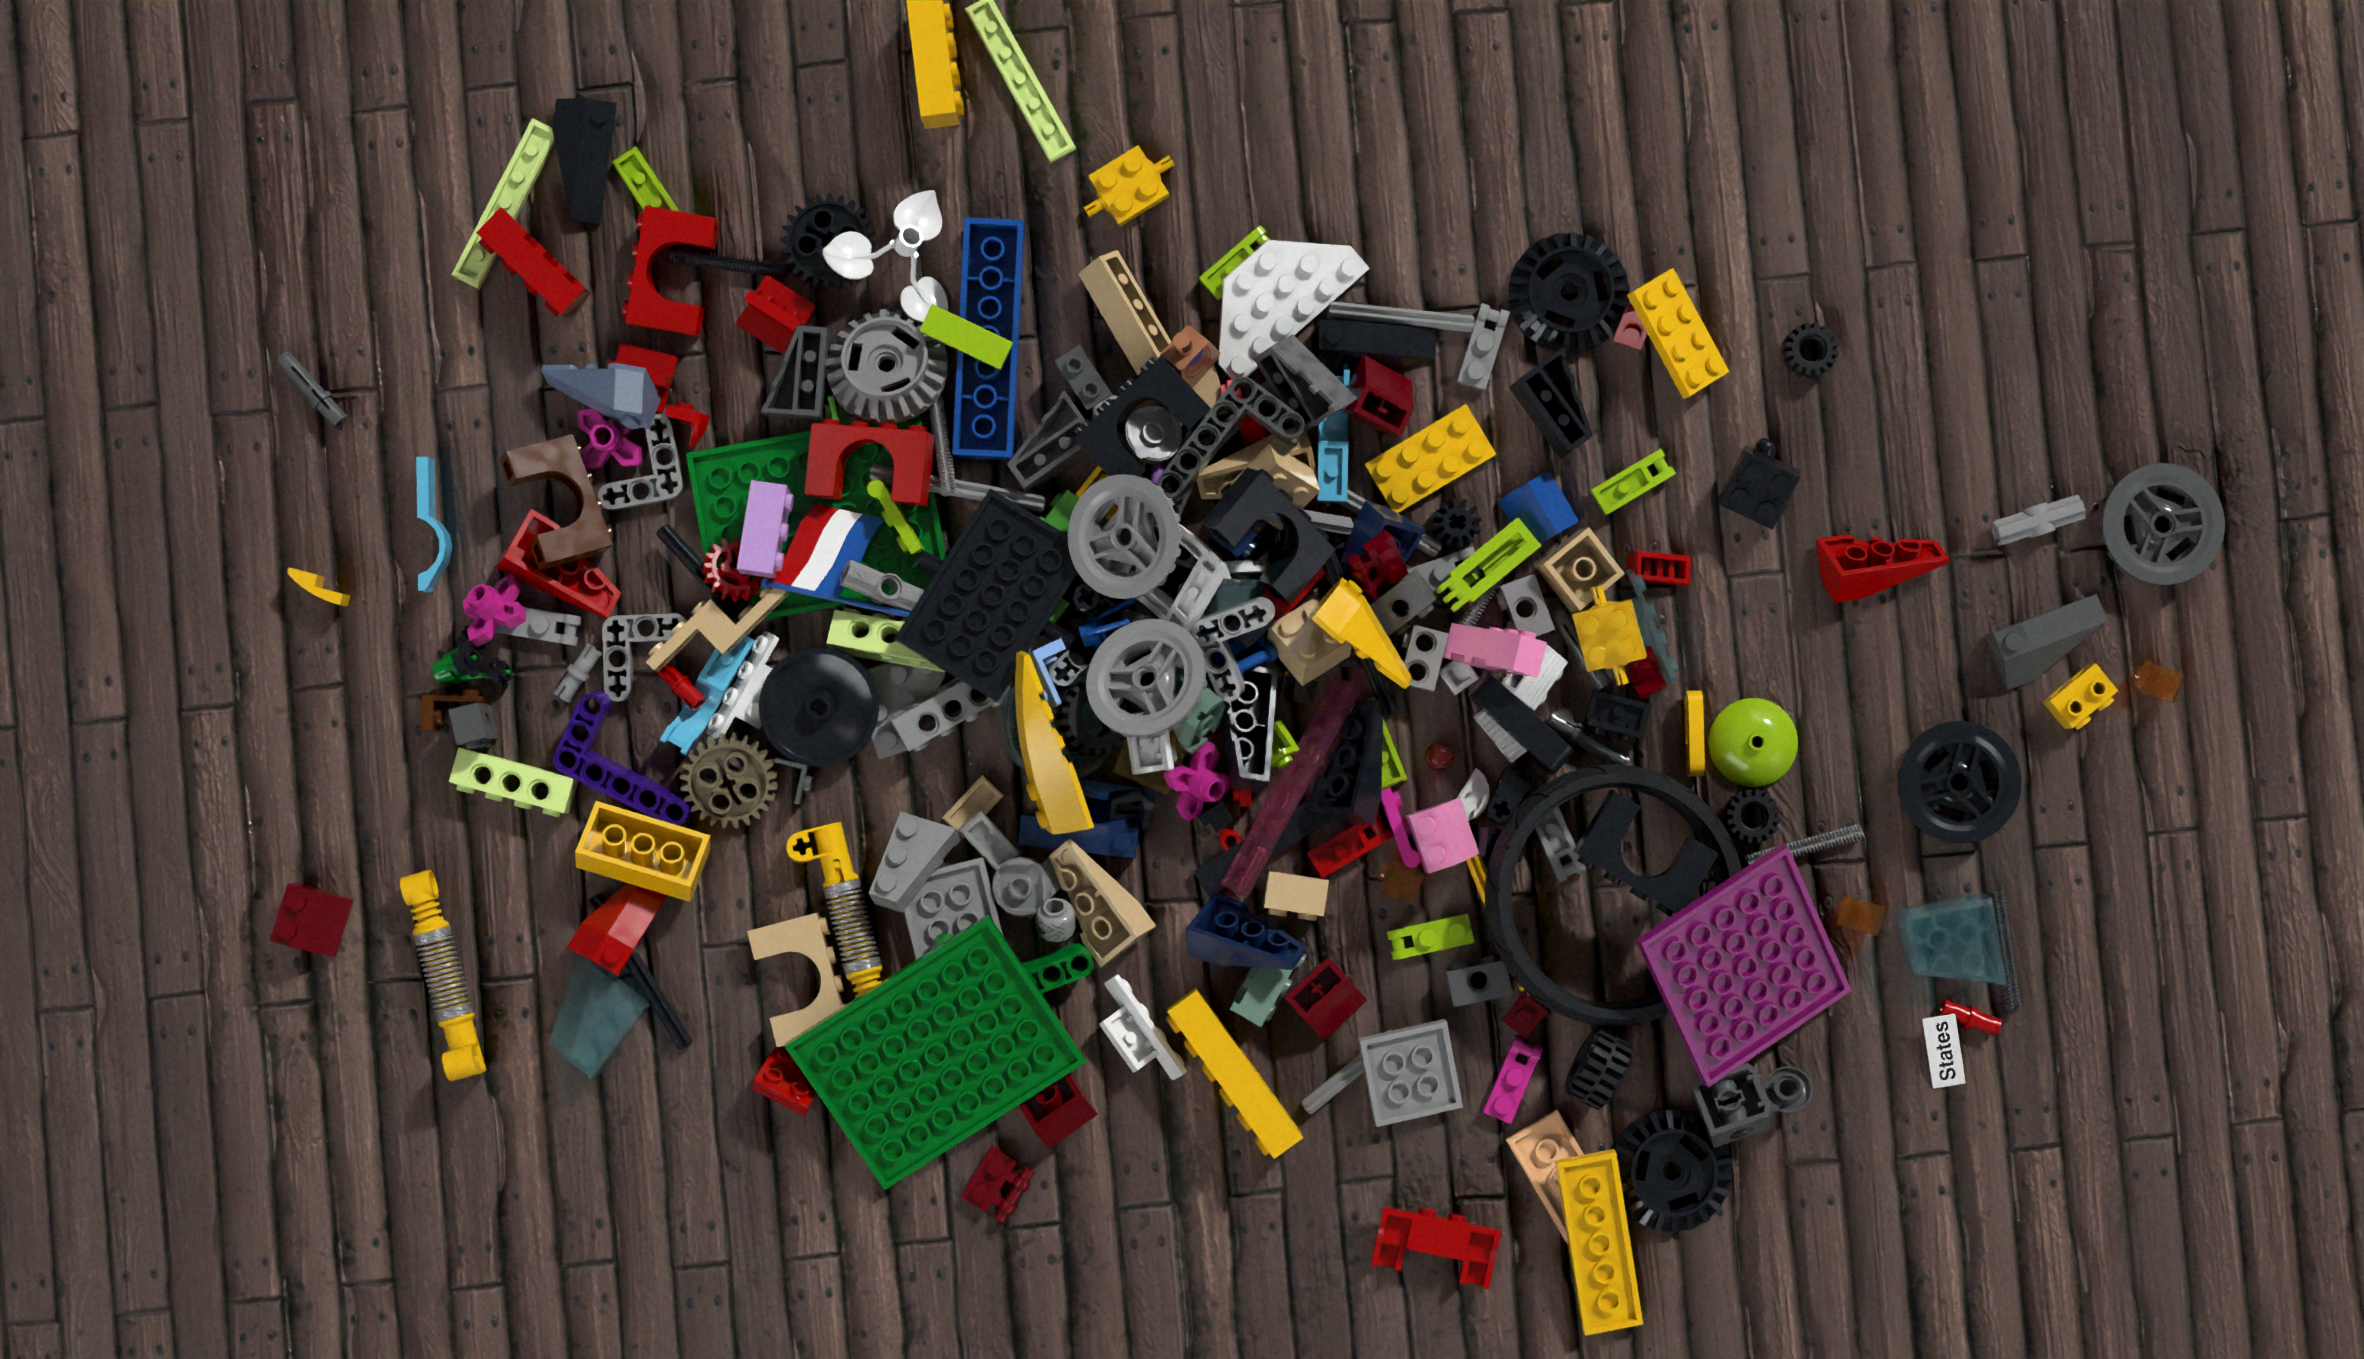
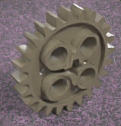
M734 732L730 740H726L725 735L720 733L717 742L712 736H708V746L698 742V752L690 750L688 757L692 761L684 760L682 767L688 771H683L680 775V779L687 782L681 784L680 790L689 791L685 795L684 801H694L690 811L694 812L700 809V820L710 816V825L712 826L718 819L721 820L722 828H726L728 821H732L734 827L738 828L741 819L747 825H750V815L760 819V809L769 810L770 805L766 800L774 801L775 794L770 790L777 789L778 782L772 779L777 777L778 772L776 770H769L774 764L773 759L764 760L768 750L765 749L758 752V741L750 746L747 744L748 736L746 735L740 742L737 741V736ZM739 757L743 760L744 765L735 767L731 765L729 759ZM717 758L722 759L724 763V769L722 768L721 764L716 760ZM705 768L713 769L717 776L707 778L703 775L702 770ZM725 772L729 780H735L733 789L729 781L724 782ZM745 783L753 784L756 787V791L752 793L745 792L741 785ZM734 792L736 793L737 797L742 801L741 803L736 802ZM719 794L725 795L729 802L720 804L714 799V796Z

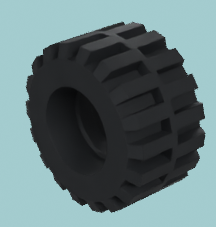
M1086 681L1071 685L1067 691L1059 695L1062 704L1053 708L1057 710L1056 714H1053V721L1057 723V727L1054 728L1062 736L1064 743L1068 745L1067 750L1078 752L1077 755L1094 756L1113 752L1112 749H1117L1123 745L1121 741L1126 740L1127 737L1121 733H1115L1105 724L1096 736L1089 734L1083 728L1080 721V712L1083 705L1089 701ZM1124 699L1120 704V708L1130 714L1133 713V708L1128 709L1126 705L1130 701Z
M1602 1027L1596 1028L1589 1034L1579 1049L1567 1074L1564 1092L1582 1103L1600 1110L1612 1098L1628 1069L1633 1053L1632 1043Z

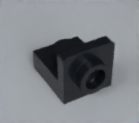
M1273 617L1264 627L1233 637L1232 640L1238 645L1243 643L1249 648L1274 624L1276 618ZM1232 618L1228 623V627L1239 629L1240 623L1235 618Z

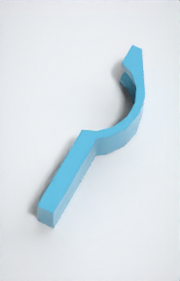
M1344 370L1343 376L1336 377L1348 388L1350 370ZM1341 410L1318 424L1317 482L1320 492L1317 494V503H1347L1348 414Z
M416 457L417 518L427 521L435 529L439 538V553L435 563L427 571L418 574V591L431 593L450 562L452 543L446 528L441 522L436 520L435 460L430 457Z
M746 636L727 656L721 654L715 648L694 686L706 697L705 703L696 711H691L685 704L676 719L664 731L660 738L661 742L666 743L670 741L682 748L680 751L682 754L687 755L708 726L710 718L717 711L726 690L752 650L755 640Z

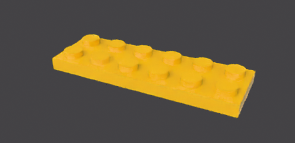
M1611 1149L1555 1160L1583 1334L1587 1336L1643 1325L1616 1151Z

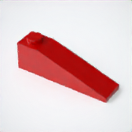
M629 883L625 884L581 923L567 948L620 977L668 895Z

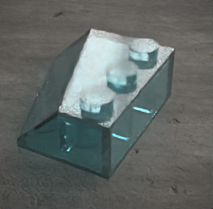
M1978 893L1895 910L1899 938L1912 973L2007 985L1991 897Z
M578 955L550 1041L571 1064L592 1079L600 1074L651 1005L646 999L609 971Z

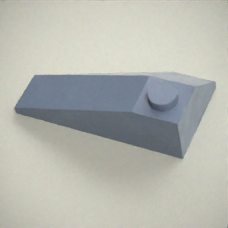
M611 363L607 369H598L596 364H587L585 369H578L571 364L542 365L541 372L549 386L630 429H650L661 398L646 368L619 363Z

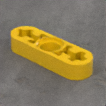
M1701 690L1685 691L1686 773L1688 777H1703L1705 772L1703 694Z

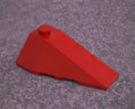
M530 509L508 542L495 567L508 575L513 574L519 581L607 619L621 592L598 567H594L586 558L539 571L529 542L538 534L557 530L561 527L535 510Z
M1838 535L1817 538L1815 543L1822 585L1834 603L1863 599L1949 564L1950 560L1940 544L1934 540L1901 538L1898 543L1883 542L1881 537L1871 536L1870 541L1854 540V535Z

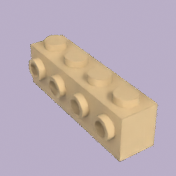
M1116 250L1099 256L1080 271L1078 275L1125 353L1130 365L1136 374L1140 375L1143 373L1140 368L1151 357L1157 361L1160 358L1161 352L1171 343V340L1119 251Z

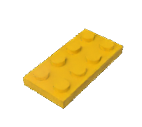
M1674 268L1627 294L1683 399L1690 397L1730 372Z
M1465 404L1365 463L1364 466L1389 508L1400 513L1497 454L1469 407Z

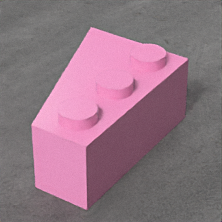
M1451 623L1443 658L1492 672L1538 677L1547 642L1536 639V633L1525 630L1516 631L1508 628L1503 630L1495 627L1485 629Z

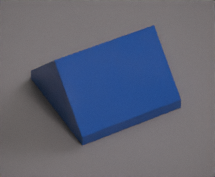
M1550 471L1525 483L1498 500L1509 521L1512 522L1518 517L1540 544L1579 522Z

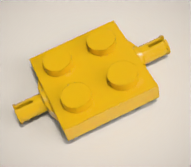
M1139 145L1088 175L1097 191L1098 199L1083 207L1088 217L1091 218V216L1105 209L1121 227L1170 197L1169 192L1161 181L1160 174L1175 166L1173 160L1167 155V157L1153 164L1152 161L1146 158Z
M1603 585L1593 586L1590 589L1595 605L1587 610L1572 614L1587 672L1602 668L1613 669L1616 685H1624L1629 683L1624 666L1629 662L1647 657L1632 599L1620 602L1606 601Z

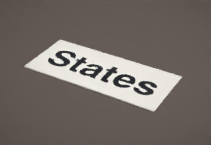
M1949 1014L1922 1019L1933 1089L1965 1084L1956 1015Z

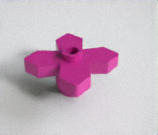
M594 409L577 411L578 428L590 435V443L582 449V460L585 469L603 468L611 454L622 466L642 464L641 447L626 437L633 429L611 418L607 420L600 412ZM611 433V439L608 442L607 436Z
M513 574L498 580L494 588L485 584L476 585L470 590L467 598L463 600L464 613L470 619H474L467 632L469 641L475 647L489 642L499 624L513 629L526 621L524 607L515 601L521 593L519 580Z
M1209 741L1192 754L1190 767L1176 763L1173 770H1167L1164 773L1168 787L1175 791H1181L1176 807L1180 817L1187 821H1191L1202 812L1204 801H1218L1231 788L1227 774L1214 770L1219 754L1215 744Z

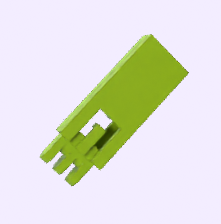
M1517 517L1448 573L1447 576L1449 578L1437 587L1435 591L1440 594L1447 587L1451 590L1443 600L1447 603L1456 596L1459 601L1455 602L1450 608L1454 613L1466 602H1474L1540 548L1541 544ZM1478 566L1486 576L1471 588L1469 585L1477 580L1478 576L1473 572L1465 580L1463 577Z

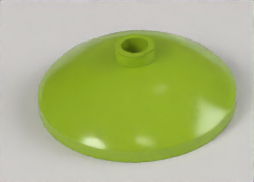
M1747 698L1731 703L1716 716L1709 731L1708 748L1715 767L1725 778L1741 786L1760 787L1777 781L1790 769L1797 754L1798 736L1793 721L1781 707L1765 699ZM1755 736L1759 737L1762 741L1761 746L1758 748L1752 745V739Z

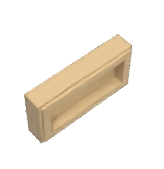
M982 775L942 819L950 827L956 828L958 834L964 839L965 837L958 829L980 809L987 815L1003 798L1004 794Z

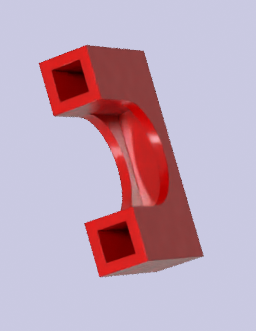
M645 205L644 212L639 213L637 229L641 230L639 242H634L632 258L636 259L634 271L630 270L627 280V287L631 288L629 300L624 301L622 316L626 318V324L700 337L705 308L663 298L654 287L652 267L657 256L664 249L673 245L683 244L715 250L720 223L718 219Z
M822 419V424L812 423L805 495L812 498L841 500L844 470L848 458L859 447L877 443L884 445L889 450L894 462L891 501L899 505L928 507L935 436L927 432L926 427L908 425V430L897 429L895 424L879 423V428L868 427L869 423L862 421H851L850 426L840 425V421L834 419Z

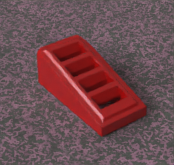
M1646 551L1629 552L1627 555L1626 581L1690 586L1691 556ZM1651 560L1655 561L1654 576L1650 575ZM1663 561H1667L1666 577H1663ZM1675 562H1679L1678 578H1674Z

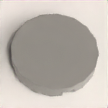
M1144 405L1136 408L1126 419L1123 427V441L1128 451L1136 459L1147 464H1160L1168 461L1178 451L1182 442V428L1179 421L1171 413L1169 414L1165 411L1163 407L1159 405Z
M1018 857L1010 859L1000 866L993 877L992 891L994 899L1010 915L1019 917L1033 915L1041 904L1050 899L1052 890L1050 874L1041 863L1033 858Z

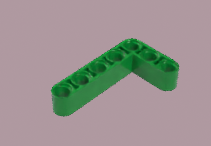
M949 933L937 935L932 942V950L953 937V935ZM1076 943L1024 962L1022 965L1040 992L1045 993L1089 975L1093 969V960L1085 945ZM1076 956L1086 958V961L1081 965L1071 963ZM1048 967H1056L1058 969V972L1052 976L1043 973Z

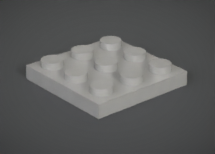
M984 857L935 869L925 881L926 884L904 910L916 960L932 950V942L937 935L949 933L955 936L986 915L990 916L1003 935Z
M1445 1019L1358 1038L1374 1125L1376 1127L1463 1108L1448 1025Z

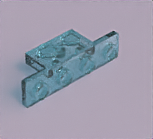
M1628 569L1626 574L1636 596L1632 599L1644 647L1651 646L1655 655L1659 654L1668 679L1671 683L1677 681L1674 673L1678 672L1679 669L1673 655L1667 656L1664 646L1668 645V641L1663 629H1657L1653 621L1654 618L1658 617L1652 601L1646 602L1642 592L1647 590L1641 574L1635 575L1632 569Z

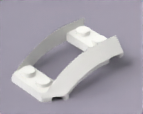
M1151 513L1150 518L1152 521L1153 528L1155 526L1158 528L1156 519L1153 513ZM1178 523L1179 531L1183 532V539H1180L1179 543L1198 559L1175 601L1158 587L1152 593L1142 595L1136 599L1149 608L1159 619L1176 623L1191 634L1192 627L1200 620L1222 580L1231 579L1227 565L1205 543ZM1124 528L1120 533V540L1122 544L1128 545L1132 536L1131 532ZM1113 560L1112 566L1116 570L1135 575V572L1131 570L1133 565Z

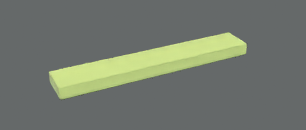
M980 0L965 8L966 14L1050 164L1075 151L1076 147L994 0Z
M533 118L531 119L451 274L453 277L480 290L498 253L496 251L492 255L488 253L478 243L482 238L476 232L500 207L516 220L555 144L551 127Z

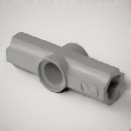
M2072 495L2049 504L2047 502L2021 510V513L1992 521L1991 530L1998 546L2006 545L2022 538H2033L2055 531L2057 527L2086 519V510L2079 495Z
M853 560L847 561L840 576L841 586L870 597L876 604H888L908 612H912L925 591L903 582L895 574H884ZM882 582L889 586L890 595H886L882 591Z

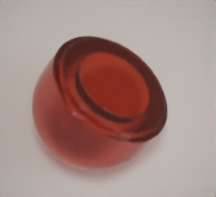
M1436 742L1427 747L1424 760L1431 770L1442 772L1452 766L1454 752L1448 744Z

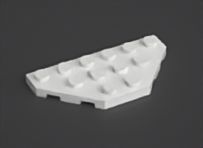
M1266 240L1222 279V307L1220 309L1219 323L1220 354L1217 364L1233 381L1238 377H1248L1258 368L1254 361L1256 356L1290 335L1297 334L1324 310L1330 302L1334 301L1370 268L1351 246Z

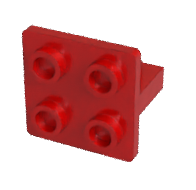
M767 275L756 292L749 290L744 298L747 306L737 320L736 325L785 355L797 326L806 325L815 311L816 305Z
M621 342L616 361L609 360L608 366L611 363H619L646 368L661 398L656 412L660 414L664 412L678 358L674 355Z
M774 1047L753 1080L754 1086L752 1089L804 1117L810 1110L817 1094L787 1049L783 1047Z

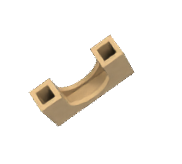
M820 912L747 931L754 960L784 952H798L809 957L816 964L820 972V991L816 999L808 1007L769 1018L777 1047L785 1046L786 1042L846 1005L843 1003L841 995L842 992H845L844 982L841 974L836 975L833 965L838 963L834 946L828 945L826 935L830 934L829 924L826 917L821 918Z

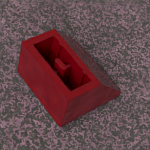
M1362 355L1348 386V389L1358 399L1341 409V411L1384 434L1402 436L1414 410L1412 381L1368 356Z
M1328 956L1284 995V998L1323 1040L1367 1001L1363 994Z

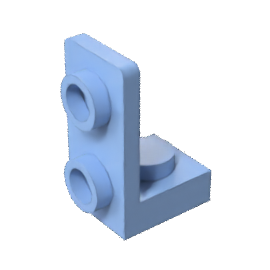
M1061 638L1028 653L1044 690V694L1039 695L1041 701L1045 699L1051 709L1061 705L1062 702L1045 665L1057 660L1056 653L1066 649Z

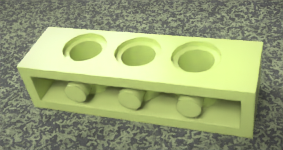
M845 608L843 611L834 610L826 643L828 647L838 649L854 657L945 672L896 641L893 643L884 642L887 635L898 634L907 618L897 621L891 620L890 617L879 613L868 616L862 615L858 610ZM860 629L869 630L867 636L863 638L855 637Z
M458 747L449 779L450 783L457 784L456 790L470 794H474L475 789L486 792L485 798L502 802L503 797L515 800L514 806L531 810L532 805L543 808V814L559 818L561 813H570L578 785L577 780L566 775ZM484 767L488 768L491 772V779L486 784L481 783L478 777L479 771ZM512 775H516L520 781L519 788L514 792L510 791L507 787V780ZM540 783H545L549 789L547 797L543 800L539 799L536 795V787Z

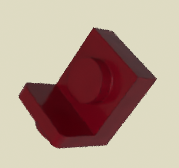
M1651 646L1645 648L1647 654L1645 659L1632 661L1625 665L1629 680L1640 699L1667 688Z
M1523 992L1502 1018V1021L1526 1040L1542 1018L1546 1017L1550 1012L1544 1008L1543 1004Z

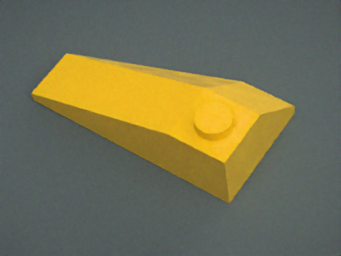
M1341 577L1318 602L1312 620L1339 643L1343 644L1345 641H1348L1355 649V654L1360 658L1373 659L1378 671L1406 689L1410 684L1411 674L1366 598L1362 595L1361 588L1351 580L1347 582Z

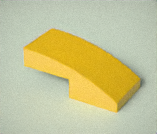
M288 567V575L302 588L328 602L348 607L350 595L323 589L324 576Z

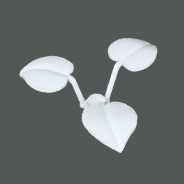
M934 190L916 193L898 204L893 213V223L900 232L895 240H891L889 244L875 253H871V243L865 236L852 231L839 234L822 250L825 261L836 273L853 280L863 279L871 275L874 269L871 259L878 258L891 248H895L896 252L901 256H910V282L912 286L904 288L900 296V304L904 313L909 318L923 323L932 304L948 311L946 293L937 280L926 276L918 282L916 281V263L919 256L917 249L922 241L934 239L942 228V215Z

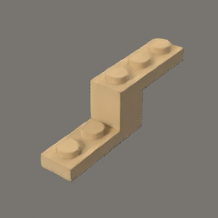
M767 587L759 595L761 600L754 607L749 605L738 615L740 619L738 623L715 601L710 599L706 602L703 600L691 611L694 615L686 623L681 621L670 631L672 637L665 644L659 642L648 653L650 658L646 663L654 671L659 672L699 632L721 654L727 656L790 592Z

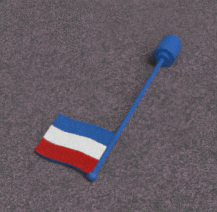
M815 504L801 521L784 557L782 571H777L776 578L768 579V577H765L761 580V586L766 589V586L907 618L911 613L839 596L845 588L840 585V576L847 561L861 562L871 538L885 520L820 504Z

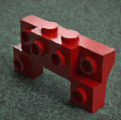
M1382 1205L1370 1261L1372 1266L1381 1265L1401 1271L1406 1248L1408 1250L1462 1260L1458 1278L1459 1283H1470L1489 1289L1502 1233L1500 1229L1472 1224L1469 1221H1465L1466 1216L1461 1214L1448 1213V1217L1436 1215L1437 1210L1427 1207H1419L1418 1211H1408Z

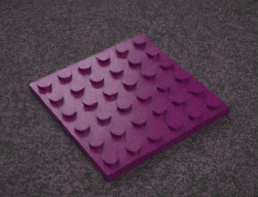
M1780 844L1636 939L1701 1082L1708 1088L1851 992V988L1791 851L1784 844Z

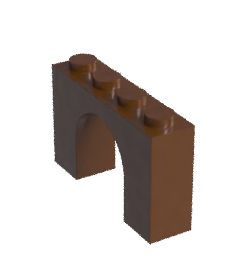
M573 434L506 451L499 459L509 487L536 480H552L564 486L574 499L576 514L571 525L538 534L529 542L539 571L605 553L613 545L612 530L609 525L605 524L602 516L603 506L601 500L594 494L592 475L589 470L585 469L582 460V447L575 441Z

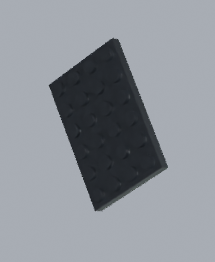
M990 488L894 638L895 641L998 703L1015 676L1016 653L1019 651L1030 652L1078 576L1069 552L1068 535Z

